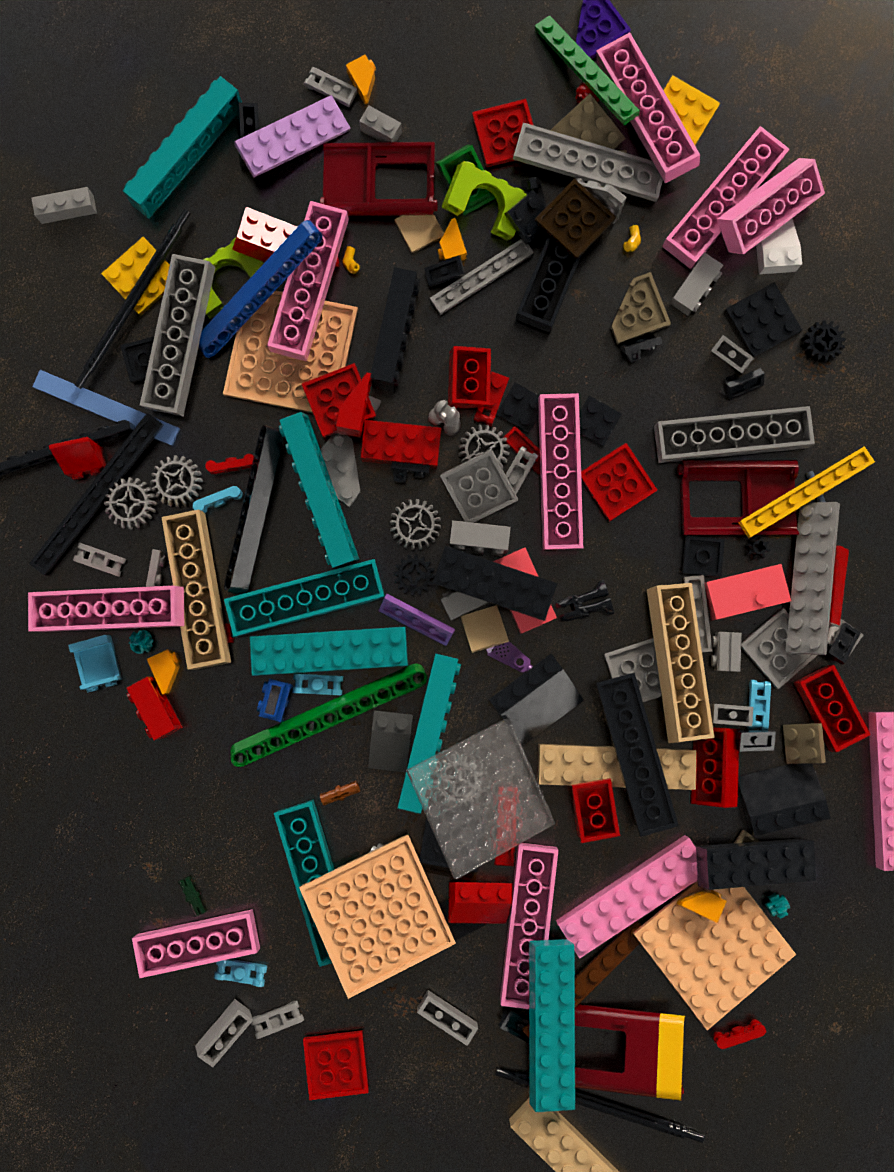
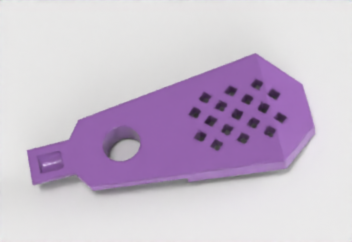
M511 642L486 649L488 656L520 672H525L533 667L530 665V659ZM518 658L523 659V665H517L516 661Z

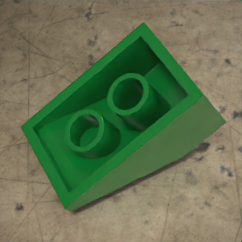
M466 145L436 162L437 168L448 189L457 166L463 161L471 162L476 168L484 170L472 145ZM483 188L473 189L462 214L464 216L495 199V196Z

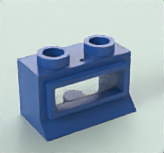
M269 679L268 682L265 681L262 688V693H265L264 699L259 701L257 711L260 712L259 716L283 722L285 707L288 705V696L290 689L293 688V684L275 679Z

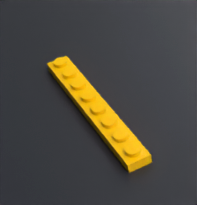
M864 446L738 523L747 537L751 538L864 470L875 461Z

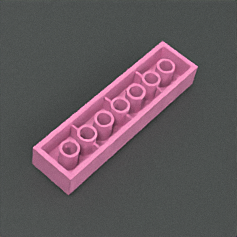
M631 33L596 50L597 64L600 69L640 110L639 116L630 122L663 181L667 183L698 167L700 153Z
M760 126L669 234L662 247L689 269H692L722 233L717 218L758 189L780 164L790 149Z
M313 201L309 203L304 221H312L321 232L322 240L287 277L267 345L270 352L306 362L349 220L346 210Z
M579 393L540 394L538 397L542 549H582L583 518Z
M180 586L28 592V631L30 632L184 626V587Z
M868 712L869 732L871 734L869 742L876 868L883 871H894V712Z
M686 835L682 836L557 919L556 922L565 937L574 944V951L578 957H583L698 880L696 847Z
M520 842L517 844L512 906L509 914L500 992L501 1006L529 1009V941L549 939L558 859L557 847Z

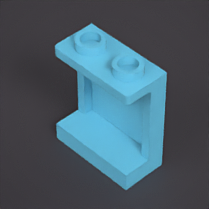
M102 635L68 645L70 652L74 653L82 684L79 686L80 690H87V693L99 690L98 686L105 685L106 687L117 685V681L123 680L111 635Z

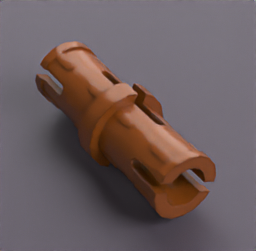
M357 781L341 787L338 785L331 791L321 793L320 799L323 806L337 800L343 801L345 797L360 793V788Z

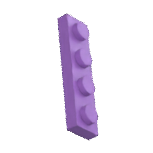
M386 594L379 609V612L447 646L455 631L454 628L389 594Z

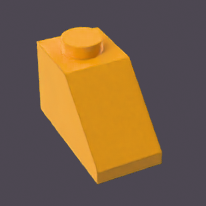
M363 55L346 64V71L354 87L358 89V94L363 103L366 105L369 102L374 85V71H376V67L372 60H368L367 56Z
M456 218L451 219L440 240L439 249H437L440 261L460 256L461 260L467 258V252Z
M167 649L147 659L162 694L170 693L180 668L178 664L180 659L177 653Z
M703 890L679 899L676 904L718 923L727 901L721 898L722 894L714 890H710V892Z

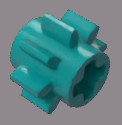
M139 630L138 633L133 631L129 637L130 641L128 644H130L131 650L135 653L143 654L144 651L149 652L153 647L152 643L154 640L151 634L145 630Z
M774 893L767 897L769 901L765 905L772 917L777 915L781 919L788 915L787 909L790 908V905L784 895L779 896Z

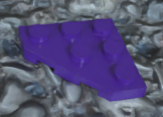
M583 0L576 44L593 59L597 56L596 50L631 31L610 0Z

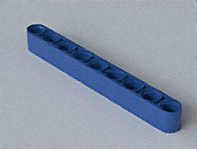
M303 221L202 330L198 347L205 357L216 355L321 242L322 234L312 221Z

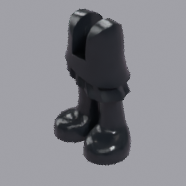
M600 580L597 583V587L589 592L580 595H569L556 602L557 609L570 605L572 612L560 615V620L584 619V617H590L589 613L596 611H605L606 614L613 615L614 610L610 597L585 606L582 604L596 598L609 596L604 580Z

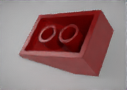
M367 372L340 406L339 412H335L333 423L335 424L334 427L337 428L338 434L361 438L371 387V373Z
M89 437L49 445L50 451L64 474L73 480L81 479L86 474L99 475L107 465L103 447Z
M611 778L572 785L575 823L581 843L620 836Z

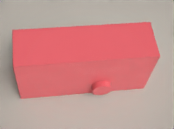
M526 548L493 561L538 577ZM550 606L545 621L509 610L520 634L557 618L552 606Z
M782 564L704 583L707 605L712 621L791 601Z

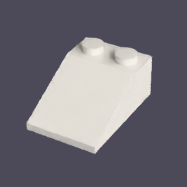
M790 219L756 245L759 274L796 272L802 265L801 246L793 219Z

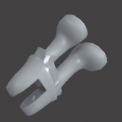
M441 400L429 412V422L435 426L444 423V433L448 436H455L461 429L460 414L454 406L450 407L447 405V401Z

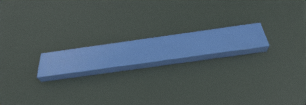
M42 370L39 371L32 386L39 391L113 422L121 420L130 421L134 424L135 428L146 415L83 387L79 389L75 384ZM157 419L164 426L154 439L173 446L180 428Z

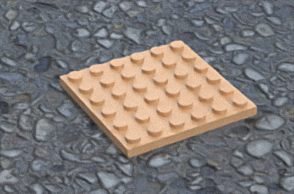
M274 291L236 332L223 395L313 414L301 384L346 366L358 307L330 301L324 302L306 362L270 352L267 346L283 292Z
M409 835L396 839L299 887L348 999L456 944Z
M697 880L633 932V935L702 1026L709 1030L796 954L745 887L713 889L722 894L721 898L727 901L718 923L676 904L679 899L703 890L710 892L708 889L698 887Z

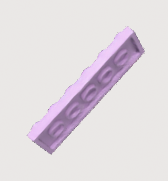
M330 95L236 140L234 145L254 178L349 132L350 126L333 96Z

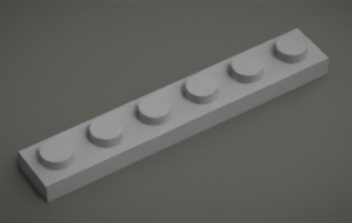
M520 239L430 297V301L439 315H442L533 256L534 252L529 244L525 245L523 240Z

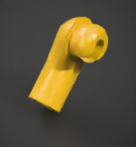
M638 225L629 227L631 238L623 244L626 252L636 250L641 243Z
M347 246L342 263L349 273L356 274L360 269L359 264L353 259L356 249Z

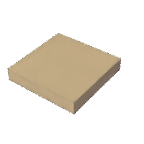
M435 215L400 216L395 219V223L412 254L441 240L444 234Z
M497 605L460 616L472 653L509 642Z

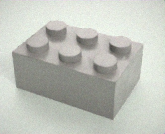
M452 520L449 547L462 552L464 550H472L473 554L483 555L484 552H491V556L502 557L508 551L510 527Z

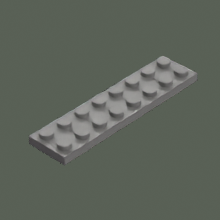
M527 123L522 125L513 160L570 177L581 178L587 182L589 180L599 182L604 187L606 184L612 185L618 191L654 202L658 200L663 182L660 173L651 160Z
M838 502L807 503L799 508L797 528L799 535L796 538L786 653L827 654L840 509Z

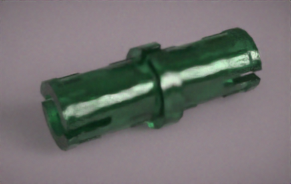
M190 876L185 878L188 886H186L183 879L178 883L186 896L185 901L189 903L194 917H198L200 913L197 907L201 914L207 911L199 898V891L196 892Z

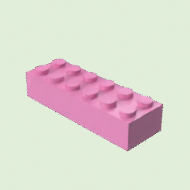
M798 158L717 218L728 252L744 255L825 194L815 159Z
M253 909L139 933L132 938L139 978L255 954L260 949Z

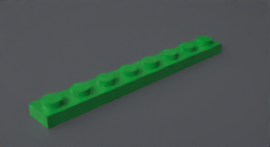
M550 15L535 25V31L623 125L639 116L640 110Z

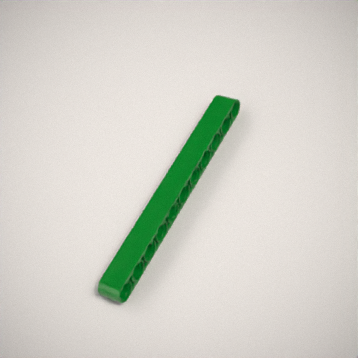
M411 664L243 739L231 746V762L236 767L245 766L420 688L427 682L425 670L420 664ZM421 673L420 676L413 677L415 674ZM403 681L402 684L396 685L397 682ZM385 689L384 692L378 693L379 690ZM363 697H368L366 700L361 701ZM345 705H350V707L346 709L343 708ZM327 713H332L331 716H325ZM309 721H314L313 724H307Z

